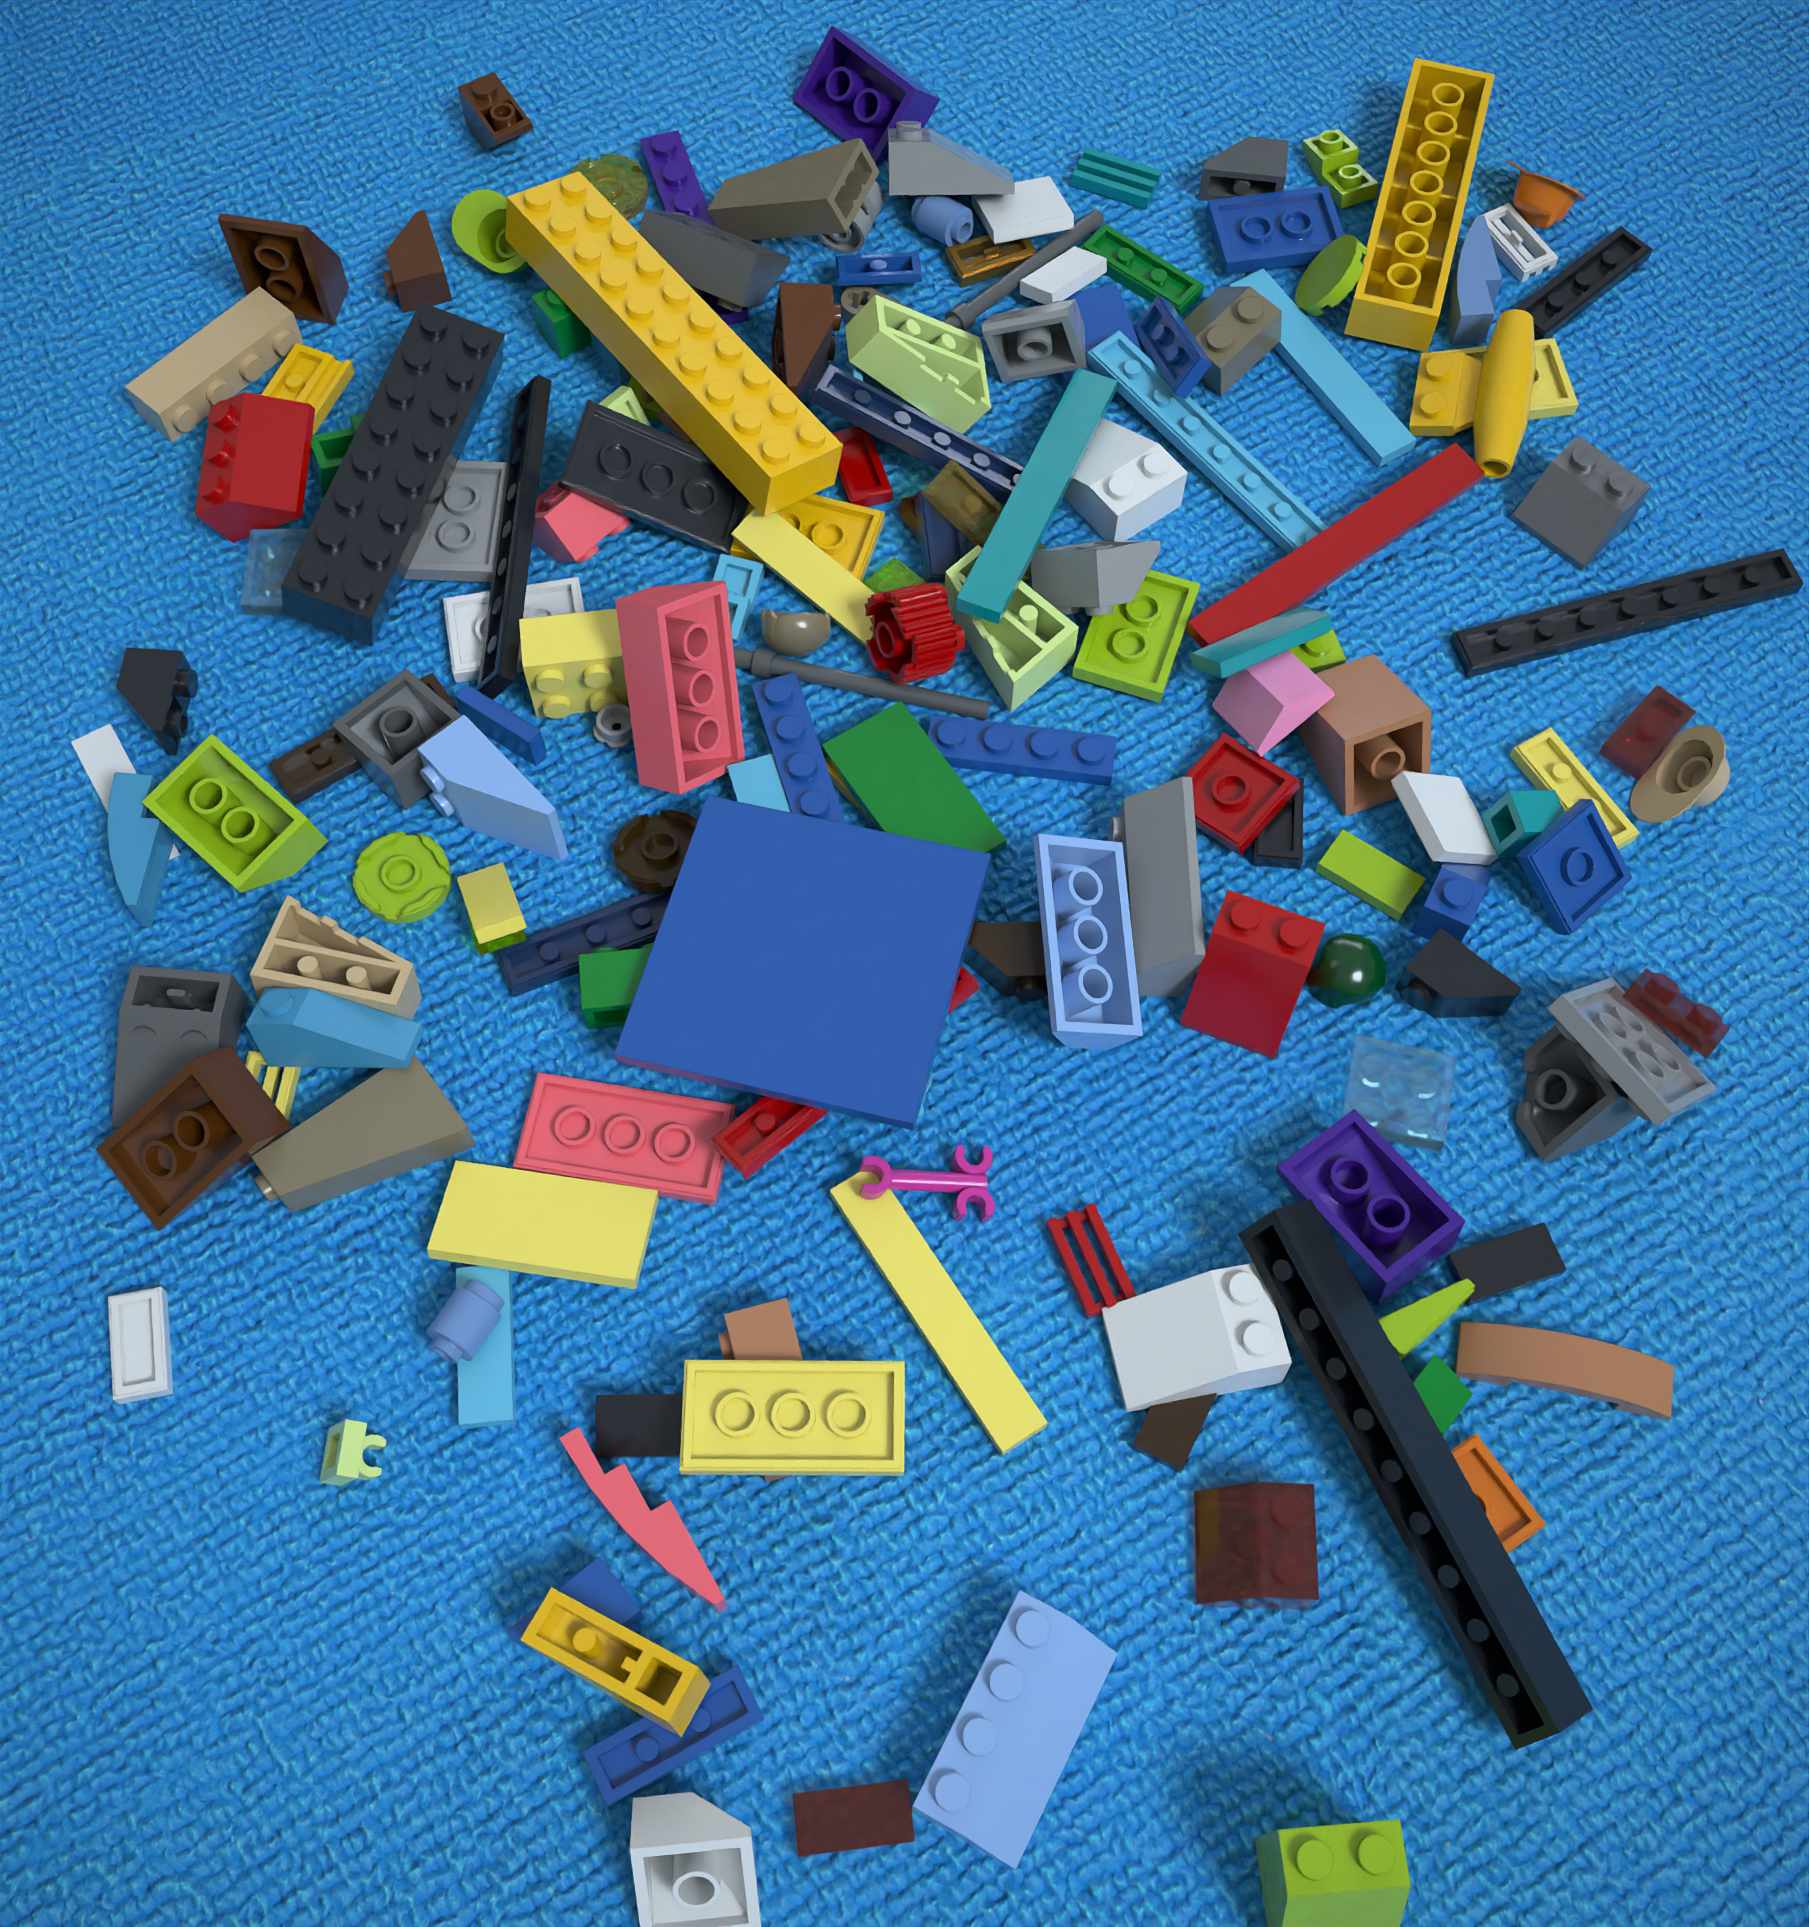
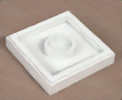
M1050 176L1015 182V194L971 195L972 206L995 244L1074 228V214Z
M1402 771L1391 780L1398 798L1432 861L1490 865L1499 858L1487 828L1459 777Z

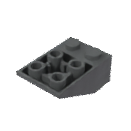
M132 965L119 1011L112 1113L113 1129H118L192 1059L229 1045L236 1053L248 997L232 974Z

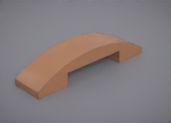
M1461 1322L1459 1324L1454 1373L1457 1377L1507 1387L1511 1382L1612 1402L1614 1403V1409L1663 1420L1671 1418L1674 1366L1662 1360L1614 1344L1555 1331L1490 1323Z

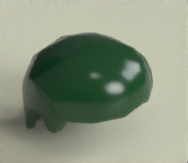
M1340 933L1329 937L1317 947L1305 980L1312 994L1331 1008L1338 1009L1347 1004H1359L1362 1006L1369 999H1373L1385 985L1387 966L1379 947L1370 938H1365L1361 934Z

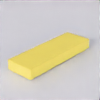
M1551 727L1513 748L1510 754L1512 760L1537 790L1556 791L1564 813L1579 799H1592L1618 850L1635 841L1640 832Z

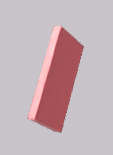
M538 1072L513 1168L658 1190L659 1197L716 1206L726 1159L714 1148L710 1139L736 1118V1105Z

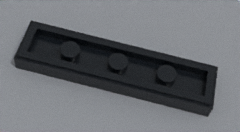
M1620 226L1515 309L1526 311L1532 315L1535 340L1549 339L1649 260L1653 249Z

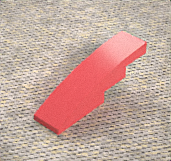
M579 1427L560 1437L559 1439L595 1497L628 1538L673 1581L713 1610L720 1613L727 1609L728 1605L671 1500L650 1511L625 1463L604 1474Z

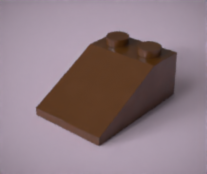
M220 213L218 222L246 295L260 286L292 311L295 319L335 325L349 285L340 257L305 225Z
M780 282L770 340L772 372L807 407L815 388L824 375L827 360H834L835 335L832 332L840 330L841 305L834 304L832 285Z
M229 1045L189 1061L98 1146L96 1150L156 1229L160 1231L254 1160L251 1156L282 1137L292 1126Z

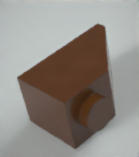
M425 210L418 211L386 250L385 255L390 270L382 272L389 297L398 296L403 313L416 310L420 301L431 306L452 301L445 270Z

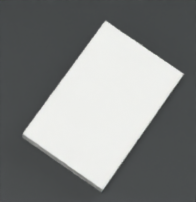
M579 577L529 584L526 587L523 619L585 612ZM490 591L443 598L452 671L456 683L479 679ZM521 639L519 644L516 673L524 672L522 665Z

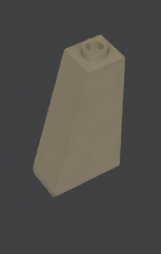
M856 138L724 180L707 210L718 228L747 240L846 233L880 171L863 140Z
M414 1054L408 1068L382 1069L251 1157L262 1172L254 1177V1180L271 1204L280 1198L290 1212L293 1213L467 1151L475 1146L476 1142L468 1126Z

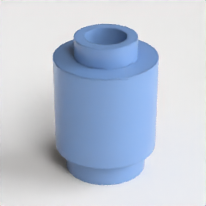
M920 195L912 207L911 219L916 224L917 229L948 247L966 242L972 234L974 226L972 211L945 195Z
M469 1279L463 1288L457 1287L427 1329V1334L433 1339L429 1347L437 1355L453 1364H457L460 1358L472 1361L501 1319L499 1311L505 1304L504 1300L486 1285Z

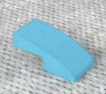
M721 553L713 581L726 582L732 642L738 643L753 611L766 569L764 563Z

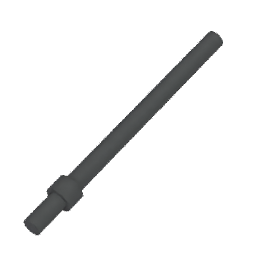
M1098 210L1091 211L1076 222L1074 228L1065 230L967 304L959 303L946 313L945 320L942 322L967 331L975 324V319L1019 287L1020 280L1057 258L1104 223L1102 213Z
M733 647L735 666L750 669L752 675L771 678L772 674L782 676L796 672L798 680L894 701H902L908 704L987 720L990 708V702L908 684L897 685L896 682L782 658L776 656V651L757 647L754 652Z

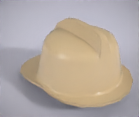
M1706 725L1690 727L1676 735L1633 788L1630 798L1632 813L1640 821L1652 824L1660 823L1681 815L1685 810L1705 806L1718 799L1725 791L1730 780V767L1725 757L1726 744L1723 735L1714 727Z

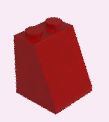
M1228 889L1205 950V957L1200 964L1180 1025L1274 1059L1326 924Z

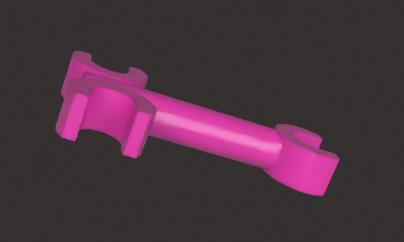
M958 1145L951 1156V1167L954 1172L891 1169L884 1159L877 1156H868L862 1159L859 1171L873 1172L879 1178V1183L863 1184L859 1190V1197L866 1200H875L885 1194L887 1189L960 1193L952 1205V1215L955 1221H961L966 1215V1202H974L980 1208L981 1222H987L995 1210L994 1200L987 1192V1175L985 1174L992 1164L993 1154L990 1147H983L978 1156L979 1165H970L964 1157V1145Z

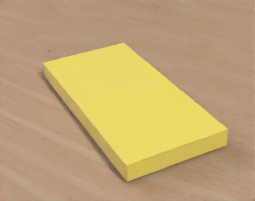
M456 1160L427 1246L428 1256L431 1259L636 1289L659 1202L658 1190Z
M685 1360L679 1468L681 1475L904 1476L905 1361Z

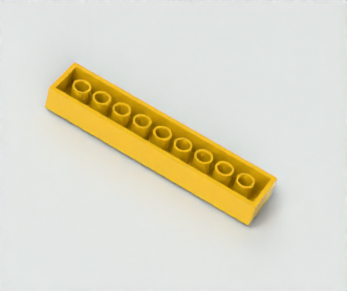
M580 171L507 196L505 239L763 517L835 484L843 445Z

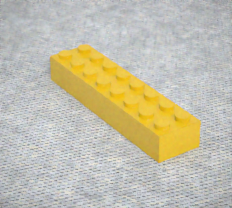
M1419 58L1414 59L1366 244L1367 256H1364L1362 260L1364 264L1363 272L1356 284L1344 334L1428 352L1442 307L1495 74Z

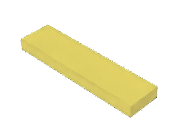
M754 508L731 533L733 539L824 614L825 612L829 613L831 620L866 648V640L871 639L873 632L870 630L872 626L870 617L872 615L865 616L866 609L864 605L868 603L867 599L875 593L779 514L774 512L763 517Z

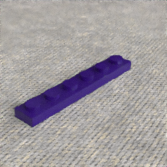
M679 130L639 139L641 153L663 211L684 213L715 226L714 220L707 210V202ZM706 292L704 297L700 296L727 325L749 320L747 307H743L742 312H736L718 305L719 297Z

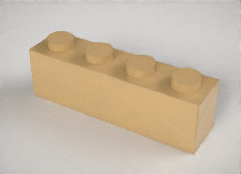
M259 286L125 387L139 416L173 443L209 415L212 405L235 396L285 358L295 343L303 344L304 341L294 313Z

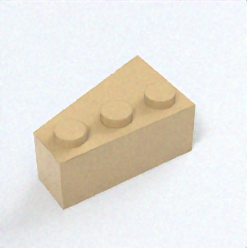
M289 895L286 896L250 972L258 999L265 988H313L411 1021L422 999L414 964L363 936L360 939L340 929L338 923L325 915L320 918L302 908L300 901Z

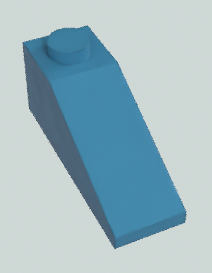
M265 988L245 1024L268 1067L408 1068L424 1033L420 1023L313 988Z

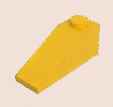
M552 1587L520 1639L527 1646L629 1709L681 1738L711 1685L698 1666Z

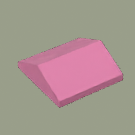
M1288 650L1229 676L1213 702L1212 707L1261 757L1332 699L1335 694L1328 685Z

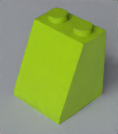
M1400 1819L1280 1829L1255 1837L1267 1927H1400L1411 1888Z

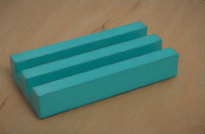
M1086 147L1083 152V158H1080L1077 163V170L1074 169L1072 173L1071 186L1147 209L1161 181L1162 170Z

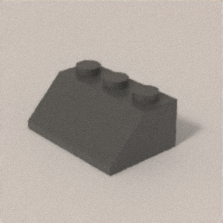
M644 209L638 231L699 296L704 297L706 292L719 297L718 305L736 312H742L743 307H759L788 267L791 258L680 212Z

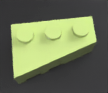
M874 295L845 326L849 362L936 421L964 434L991 409L980 337L878 295Z
M977 545L946 571L947 607L950 606V614L954 617L955 622L962 627L967 642L1010 713H1012L1074 659L1079 627L1022 580L999 624L955 610L956 598L982 550Z

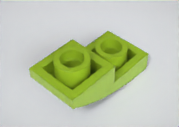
M1339 129L1327 130L1318 136L1303 140L1302 148L1313 172L1322 186L1328 185L1332 199L1340 209L1377 198L1378 182L1358 164L1359 148Z

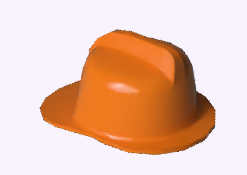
M1506 159L1507 163L1520 171L1513 197V205L1530 226L1547 229L1552 224L1561 222L1575 202H1584L1586 200L1584 195L1570 186L1546 176L1527 172Z

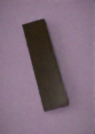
M433 672L420 679V681L458 712L456 704ZM333 728L268 763L271 772L294 806L363 768Z

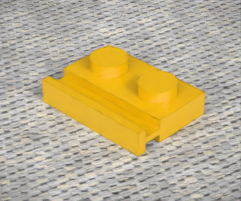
M295 343L261 395L308 403L315 408L312 435H315L354 376L355 371L352 362L349 360L341 362L336 360L334 355Z

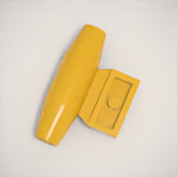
M1518 309L1507 310L1501 313L1482 362L1465 355V352L1421 353L1409 429L1413 436H1455V433L1473 426L1475 462L1486 472L1484 477L1495 479L1510 474L1527 428L1536 369L1534 320L1532 315Z

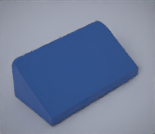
M917 252L843 255L835 257L837 286L922 282L920 257Z

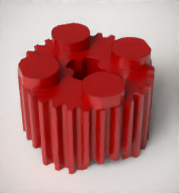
M938 582L931 584L920 583L873 594L867 599L868 603L864 605L866 609L865 616L872 615L870 617L872 623L870 630L873 632V636L871 639L866 640V652L870 655L869 661L873 662L874 670L877 669L879 672L885 670V673L887 675L890 674V679L896 682L897 685L946 674L947 671L951 670L950 666L954 665L953 659H956L955 652L963 651L965 648V634L959 624H953L954 617L950 615V606L947 607V591L942 584Z

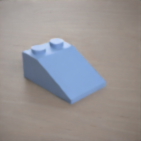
M465 715L417 748L424 768L420 770V774L434 791L429 794V797L444 817L447 818L453 815L467 829L559 861H563L569 856L556 809Z

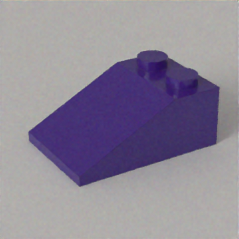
M1353 1109L1276 1168L1277 1174L1297 1203L1309 1199L1313 1201L1361 1290L1377 1307L1452 1249L1465 1223V1220L1356 1109Z

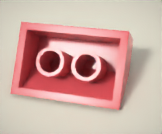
M558 479L537 497L532 542L558 563L576 561L580 564L598 552L599 546L597 543L606 535L614 536L631 523L629 516L557 487Z

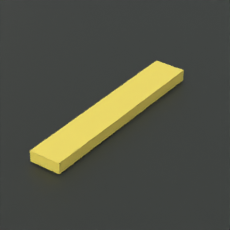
M858 1172L830 1189V1197L1001 1456L1046 1428L1048 1422L893 1192L887 1189L885 1194L875 1200H866L859 1197V1190L863 1184H878L879 1178L873 1172Z

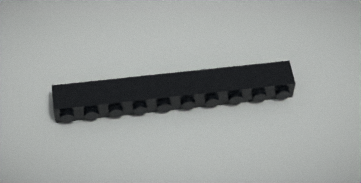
M1311 1199L1273 1210L1238 1233L1513 1747L1517 1750L1562 1732L1590 1712L1593 1707Z

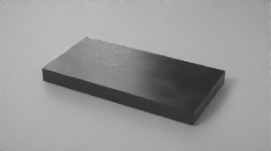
M589 399L584 405L557 487L719 555L721 553L729 554L733 542L731 533L739 524L746 502V497L700 448Z

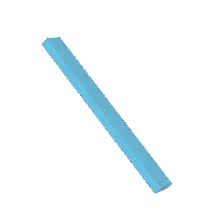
M1120 330L1087 352L1086 362L1099 375L1118 380L1116 391L1287 554H1290L1328 528L1326 524L1189 395L1184 399L1175 394L1155 363ZM1347 572L1346 574L1332 582L1324 589L1327 590L1328 588H1330L1332 585H1334L1336 582H1338L1340 579L1346 576L1349 572Z

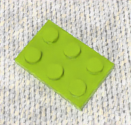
M1150 569L1132 602L1113 605L1112 614L1092 616L1073 667L1072 677L1161 703L1186 631L1187 623L1199 593L1200 584Z

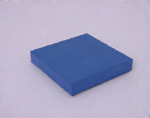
M1579 799L1516 855L1555 930L1561 935H1571L1633 878L1592 799Z

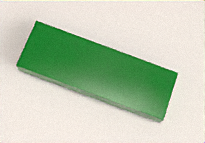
M1107 224L1099 228L1080 247L1083 250L1107 258V272L1104 273L1105 275L1150 303L1160 295L1170 301L1180 317L1203 295L1204 284Z

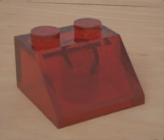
M1253 1482L1194 1491L1195 1606L1307 1610L1319 1600L1314 1484Z

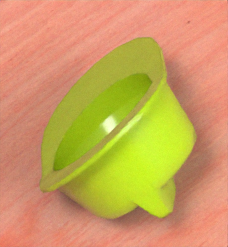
M490 189L475 190L462 198L456 205L453 213L452 233L456 243L465 253L494 272L505 274L525 270L530 265L505 239L507 198Z

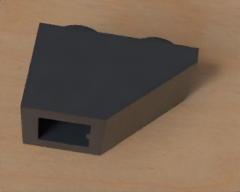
M126 647L116 688L131 713L167 755H177L180 738H184L188 732L189 720L187 710L190 698H194L198 691L197 673L195 670H192L182 651Z

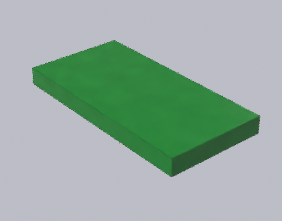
M902 701L895 703L821 745L824 757L878 831L991 854V856L1006 848V838Z

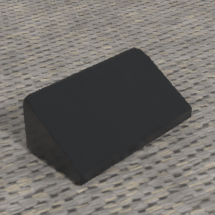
M683 1394L597 1395L595 1402L596 1457H680Z

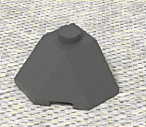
M1556 1025L1526 1050L1523 1071L1528 1072L1524 1101H1518L1515 1120L1541 1160L1545 1162L1611 1138L1637 1116L1627 1102V1097L1629 1096L1615 1081L1611 1082L1603 1078L1592 1066L1590 1061L1592 1056L1579 1042L1574 1043L1568 1040L1557 1029Z

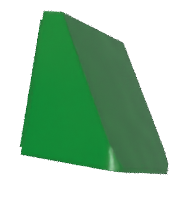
M1435 1354L1426 1362L1413 1380L1414 1386L1443 1436L1473 1393L1448 1365Z

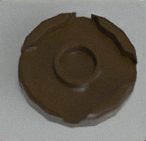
M660 810L661 815L648 818L646 813L634 818L624 826L613 844L614 863L621 880L634 890L649 894L672 892L698 822L691 815L675 810Z

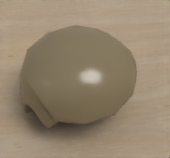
M772 609L761 610L763 638L771 649L781 655L801 657L816 652L830 637V614L826 612L824 615L819 612L784 613L774 612Z

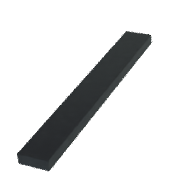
M539 374L534 376L515 397L477 691L492 700L514 683L516 677L520 644L519 619H523L551 390V380Z
M1784 548L1453 632L1449 642L1466 677L1470 678L1799 592L1804 583Z

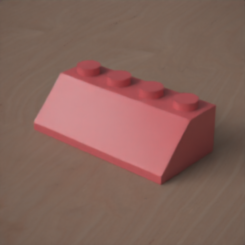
M709 581L649 587L616 599L615 604L639 784L681 795L728 773V765L745 761L726 582Z

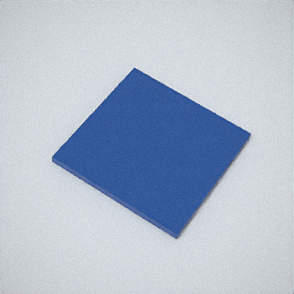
M707 795L615 1049L614 1056L616 1061L914 1130L990 869L991 854Z

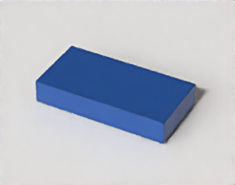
M465 685L455 696L461 715H465L484 735L536 767L546 757L540 729L471 686Z

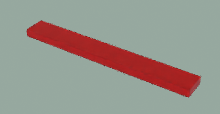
M1455 442L1188 621L1185 630L1201 648H1204L1296 608L1480 483L1486 472Z

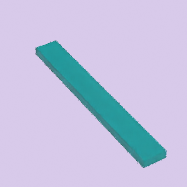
M1080 368L1076 369L956 598L955 610L996 624L1000 623L1116 393L1118 380Z

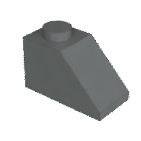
M1246 137L1204 162L1198 200L1208 201L1283 191L1286 180L1289 141Z

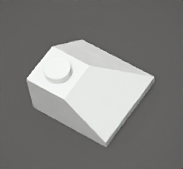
M693 1792L633 1798L630 1855L640 1927H761L751 1828Z

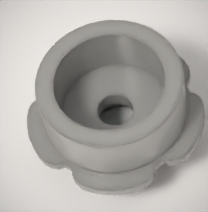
M613 703L604 706L598 712L596 717L597 725L594 726L593 731L600 743L606 742L611 748H622L628 745L630 739L634 740L630 709L627 706ZM615 726H621V729L618 731H615L612 728Z

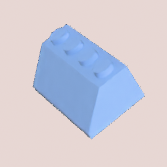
M1038 833L1033 836L1052 1034L1067 1048L1105 1050L1143 1036L1122 842Z
M1019 1590L912 1806V1812L1016 1870L1117 1653L1071 1617Z

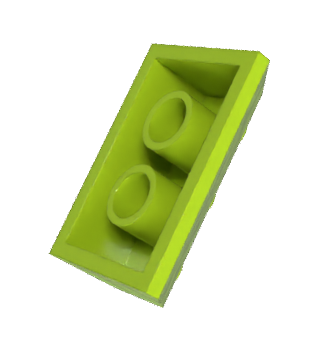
M212 733L142 801L148 809L240 893L295 875L328 842L325 836L306 816Z

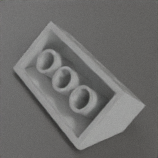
M1180 777L1124 798L1117 816L1110 817L1108 824V841L1122 842L1139 996L1182 997L1205 957L1192 777Z

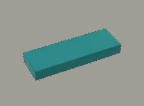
M1303 606L1296 607L1192 652L1193 668L1224 679L1328 633L1332 630L1330 614Z

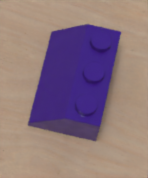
M832 25L792 100L845 141L861 138L875 164L880 165L888 159V128H896V122L918 121L921 122V128H924L938 105L940 98L858 36Z

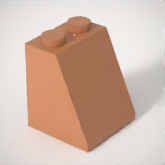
M1371 654L1316 673L1332 689L1335 696L1301 723L1296 730L1339 809L1345 816L1398 798L1391 780L1402 771L1430 774L1431 709L1377 656Z

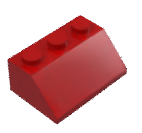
M247 392L212 405L208 415L209 421L203 450L200 481L197 489L195 515L233 543L302 517L315 408L308 403Z

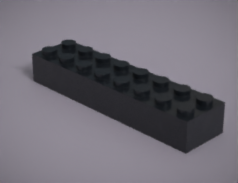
M420 301L281 584L283 614L368 646H373L501 370L504 333Z

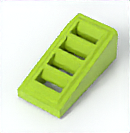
M1468 1278L1449 1285L1378 1319L1401 1361L1475 1291L1473 1289L1475 1285Z

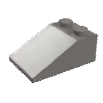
M899 121L896 122V128H888L889 195L1015 194V185L1010 170L930 128H921V122Z

